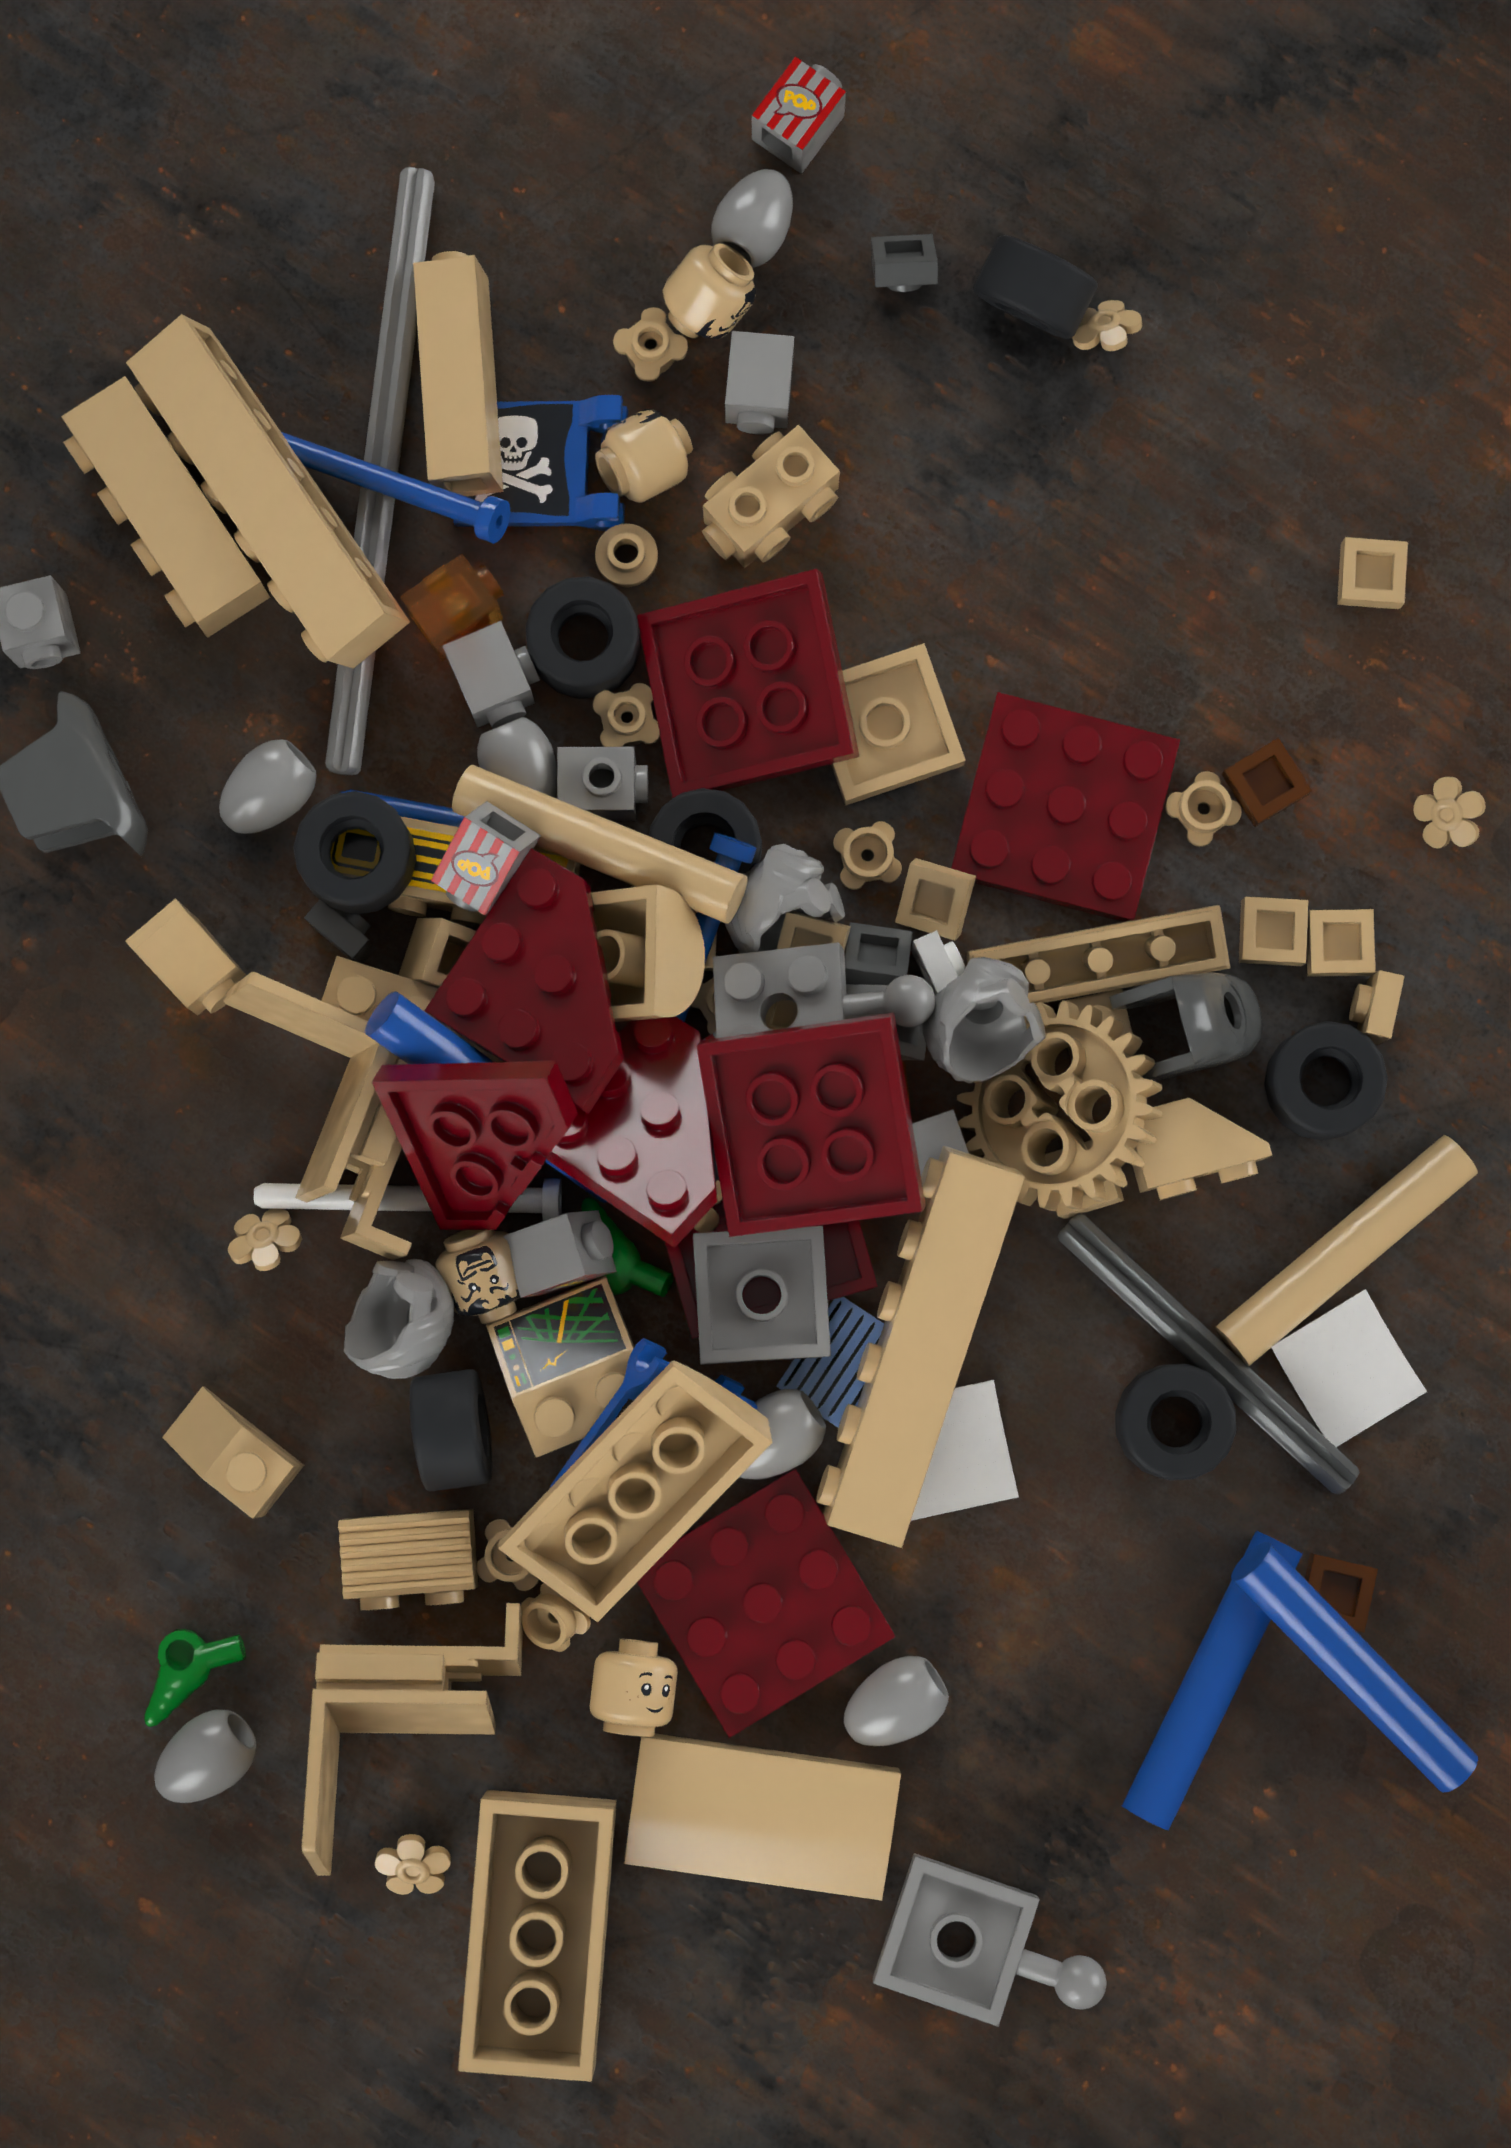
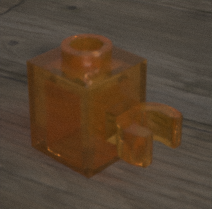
M460 554L446 565L440 566L424 577L420 583L400 596L406 612L442 662L447 659L443 645L503 620L499 604L496 601L504 595L501 587L484 564L473 569L463 554Z

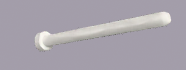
M544 1178L543 1188H526L522 1195H519L508 1213H542L543 1221L562 1215L561 1179ZM262 1183L254 1188V1204L263 1209L351 1210L354 1202L349 1200V1196L354 1185L338 1184L336 1191L306 1203L295 1198L300 1184ZM387 1185L378 1211H431L420 1186Z

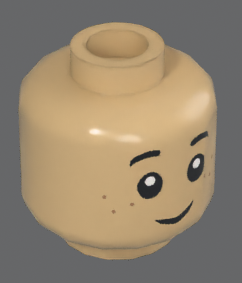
M620 1639L618 1651H606L596 1658L590 1698V1712L598 1720L604 1721L603 1731L621 1735L654 1737L655 1727L664 1726L671 1721L677 1681V1666L669 1658L657 1656L658 1643Z

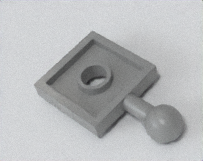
M839 942L713 957L716 1038L772 1030L766 1026V1013L774 1003L781 1000H790L797 1004V1017L788 1028L894 1013L897 1025L915 1027L924 1023L931 1016L935 1007V995L931 986L924 979L914 975H904L894 979L885 991L847 995L844 949Z
M810 1226L729 1237L728 1231L693 1233L701 1365L831 1357L823 1226ZM756 1277H768L774 1280L781 1291L779 1305L773 1311L766 1314L752 1312L746 1307L742 1298L745 1285Z
M914 1853L872 1980L873 1984L998 2027L1015 1974L1048 1986H1053L1057 1996L1065 2005L1079 2010L1091 2008L1102 1999L1106 1990V1976L1098 1962L1087 1956L1076 1955L1065 1959L1063 1962H1059L1058 1960L1024 1949L1040 1900L1037 1895ZM954 1921L966 1923L974 1931L972 1948L960 1957L947 1956L937 1946V1937L942 1927Z

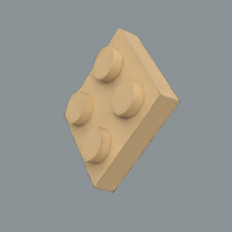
M925 643L842 670L860 756L831 764L845 806L965 765L966 760Z

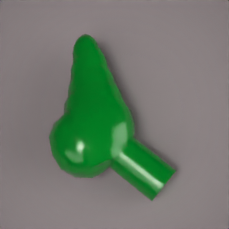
M586 1197L582 1201V1212L599 1210L601 1220L608 1227L613 1239L614 1249L612 1258L617 1272L605 1275L613 1295L617 1296L626 1293L635 1285L660 1297H664L672 1285L673 1274L642 1261L637 1247L617 1227L605 1209L595 1199Z
M175 1629L167 1634L158 1649L160 1668L149 1705L144 1714L145 1724L148 1727H154L169 1717L174 1709L179 1707L184 1700L206 1682L211 1669L246 1660V1651L241 1635L206 1643L195 1632L188 1629Z

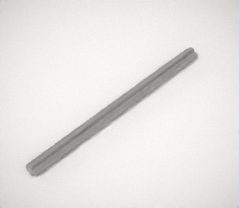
M413 167L404 168L400 173L364 461L397 473L399 470L417 327L413 263L425 261L435 185L431 171ZM360 486L354 540L384 582L395 498ZM376 651L354 669L338 664L325 761L326 767L330 772L340 775H356L361 770Z

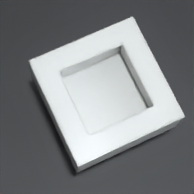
M937 930L914 940L912 943L911 952L924 980L931 986L934 995L944 989L948 983L959 975L963 974L966 967L953 941L943 945Z

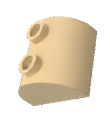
M657 884L591 892L595 909L593 917L598 942L603 950L612 995L610 1002L614 1022L673 1017L688 1009L695 1000L702 984L705 968V948L699 922L687 901L675 890Z

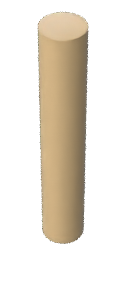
M470 765L464 771L455 789L452 801L453 812L465 817L487 801L541 835L536 846L635 887L657 884L671 888L687 901L692 910L728 924L731 922L744 897L748 880L744 874L475 765Z
M1446 1135L1440 1137L1215 1327L1220 1338L1249 1367L1476 1176L1478 1171L1473 1161L1450 1137Z

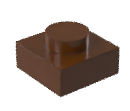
M1279 737L1228 767L1221 774L1254 827L1262 824L1312 792V789Z
M1310 1553L1305 1580L1355 1631L1365 1633L1378 1569Z

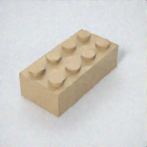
M487 1790L481 1798L458 2071L592 2082L597 2055L617 1800Z

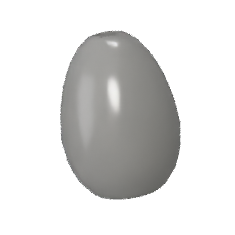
M762 169L747 175L732 187L719 203L713 217L711 227L713 246L720 243L734 248L743 255L752 268L761 266L770 260L782 246L791 222L793 196L787 179L778 171Z
M521 717L481 734L477 746L480 768L557 799L556 758L552 745L536 723Z
M270 740L257 746L244 756L228 778L220 798V817L230 829L236 833L243 834L260 832L285 821L298 812L311 796L317 777L315 768L306 756L288 740Z
M798 1389L777 1390L755 1402L757 1411L768 1418L773 1443L745 1470L740 1478L764 1479L785 1473L803 1464L817 1451L823 1442L826 1424L815 1404L803 1391Z
M919 1656L900 1657L880 1666L856 1689L845 1709L844 1725L852 1739L865 1746L876 1747L900 1743L916 1737L932 1727L945 1712L949 1694L940 1675L926 1658Z
M229 1710L208 1711L188 1721L171 1738L159 1757L154 1773L155 1786L162 1797L174 1803H192L213 1797L235 1785L246 1774L254 1761L257 1746L251 1728L241 1716Z

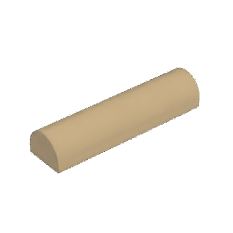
M1220 905L967 951V964L971 958L986 957L1010 963L1021 970L1029 982V1002H1034L1035 1004L1148 984L1173 975L1201 974L1230 969Z

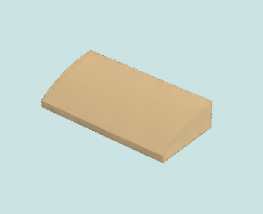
M672 1360L498 1542V1549L596 1622H599L773 1443L768 1418L720 1384L692 1368Z
M654 1733V1737H641L624 1864L882 1900L901 1772L896 1767Z

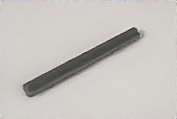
M1079 1213L1073 1216L1060 1230L1058 1238L1064 1246L1196 1368L1207 1371L1226 1388L1231 1400L1331 1493L1340 1495L1354 1483L1360 1473L1358 1467L1092 1221Z

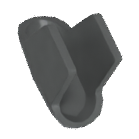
M60 691L58 694L57 724L55 727L0 765V792L19 833L25 839H33L37 848L44 853L111 835L120 836L141 857L145 851L148 834L145 819L136 804L130 785L124 778L118 765L119 761L104 735L96 714L84 700L76 695Z
M1214 972L1173 975L1109 997L1112 1010L1143 1008L1172 999L1177 1000L1190 1052L1156 1062L1153 1068L1142 1076L1144 1079L1158 1082L1237 1061L1247 1057L1261 1040L1263 1022L1261 1009L1255 993L1246 981L1233 975ZM1224 996L1229 1001L1233 1011L1234 1027L1229 1022L1225 1012Z

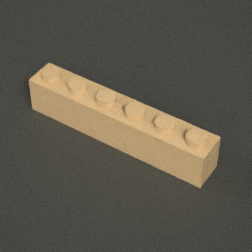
M181 314L126 362L139 381V384L135 386V391L139 398L157 416L162 415L172 430L168 435L170 444L187 463L195 464L205 479L201 484L203 493L215 508L224 514L228 513L239 529L234 533L236 542L250 559L256 563L261 562L272 578L267 583L269 591L285 610L291 613L294 612L305 627V630L301 632V637L308 649L320 661L324 663L330 661L354 669L410 623L399 604L210 328Z
M946 1146L942 1147L938 1160L931 1157L927 1160L921 1175L926 1206L923 1212H921L918 1222L909 1219L903 1230L897 1256L904 1258L905 1262L898 1283L888 1281L884 1288L878 1307L877 1318L885 1320L878 1344L867 1343L857 1372V1380L863 1381L865 1384L858 1405L847 1404L843 1412L837 1432V1441L845 1444L837 1467L827 1465L819 1485L816 1502L824 1504L823 1514L828 1526L902 1548L1025 1178L1017 1169Z

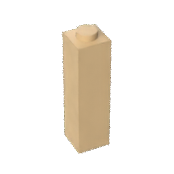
M457 251L441 252L434 255L431 261L413 263L428 481L434 486L463 496L504 492L489 279L475 255H467Z

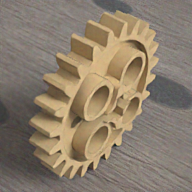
M1062 1000L1056 1016L1052 1007L1040 1002L1036 1006L1044 1023L1046 1038L1029 1051L1025 1058L1015 1066L984 1082L975 1081L974 1083L976 1084L973 1092L957 1095L958 1101L972 1107V1114L960 1119L958 1124L960 1128L976 1133V1136L966 1143L970 1154L975 1156L985 1155L984 1159L1015 1168L1025 1176L1017 1202L1031 1206L1038 1197L1039 1207L1049 1211H1056L1061 1198L1066 1207L1079 1210L1082 1207L1083 1191L1091 1199L1102 1202L1106 1200L1104 1181L1108 1180L1123 1188L1127 1185L1126 1177L1121 1169L1125 1162L1143 1168L1145 1162L1134 1149L1138 1142L1156 1144L1157 1138L1152 1133L1143 1129L1145 1120L1163 1117V1111L1147 1104V1097L1155 1095L1163 1089L1161 1084L1142 1077L1153 1068L1155 1061L1144 1054L1133 1056L1143 1041L1140 1037L1130 1032L1121 1036L1125 1023L1111 1015L1102 1021V1011L1088 1004L1080 1014L1077 1005ZM1024 1015L1026 1028L1028 1029L1030 1027V1024L1028 1022L1027 1017ZM1071 1047L1073 1050L1071 1066L1066 1072L1057 1075L1055 1072L1056 1057L1062 1050ZM1028 1063H1031L1036 1075L1045 1088L1062 1095L1059 1100L1060 1107L1070 1116L1073 1122L1084 1129L1093 1140L1091 1149H1086L1082 1137L1078 1134L1073 1124L1055 1116L1059 1111L1057 1104L1026 1074L1025 1066ZM1023 1089L1025 1093L1024 1107L1019 1114L1010 1118L1008 1114L1009 1100L1015 1092ZM1109 1094L1111 1098L1110 1113L1104 1120L1095 1123L1092 1117L1093 1106L1098 1098ZM1060 1136L1063 1141L1061 1157L1057 1162L1048 1166L1045 1161L1046 1147L1052 1139Z

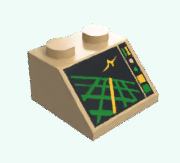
M606 1276L519 1310L506 1318L486 1324L511 1399L536 1458L581 1440L586 1436L621 1387L630 1354L635 1347Z

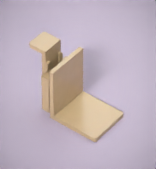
M256 972L249 973L227 991L223 1003L350 1058L295 1198L306 1203L336 1191L344 1169L357 1173L358 1176L349 1196V1200L354 1203L340 1239L392 1260L407 1256L412 1244L411 1242L372 1226L402 1149L372 1084V1080L382 1065L407 1063L365 1034L368 1021Z
M507 1603L505 1647L320 1645V1653H317L315 1680L317 1685L316 1689L312 1691L302 1853L317 1876L331 1875L340 1733L495 1735L496 1721L487 1691L451 1690V1682L482 1681V1676H521L523 1627L520 1603Z

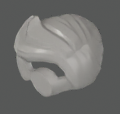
M786 844L771 846V849L767 850L764 860L755 864L749 871L744 873L748 879L744 897L734 918L730 923H725L730 937L740 954L776 950L787 912L797 911L825 920L833 918L835 923L845 917L843 903L835 884H823L820 881L821 874L824 872V866L821 864V861L808 857L805 851L796 850Z
M986 957L971 958L963 974L948 983L944 989L935 995L934 1010L931 1016L923 1023L922 1033L933 1060L937 1062L939 1067L950 1073L956 1081L972 1083L989 1080L1015 1066L1025 1058L1029 1051L1046 1038L1041 1014L1036 1004L1029 1002V982L1023 972L1014 965ZM1024 1015L1027 1017L1028 1022L1030 1024V1027L1028 1029L1026 1028Z
M409 1259L406 1262L377 1261L372 1270L374 1274L368 1286L362 1290L357 1300L351 1321L345 1326L344 1353L357 1366L367 1370L369 1373L391 1379L412 1377L428 1369L446 1345L454 1323V1300L439 1271L428 1261L420 1259Z

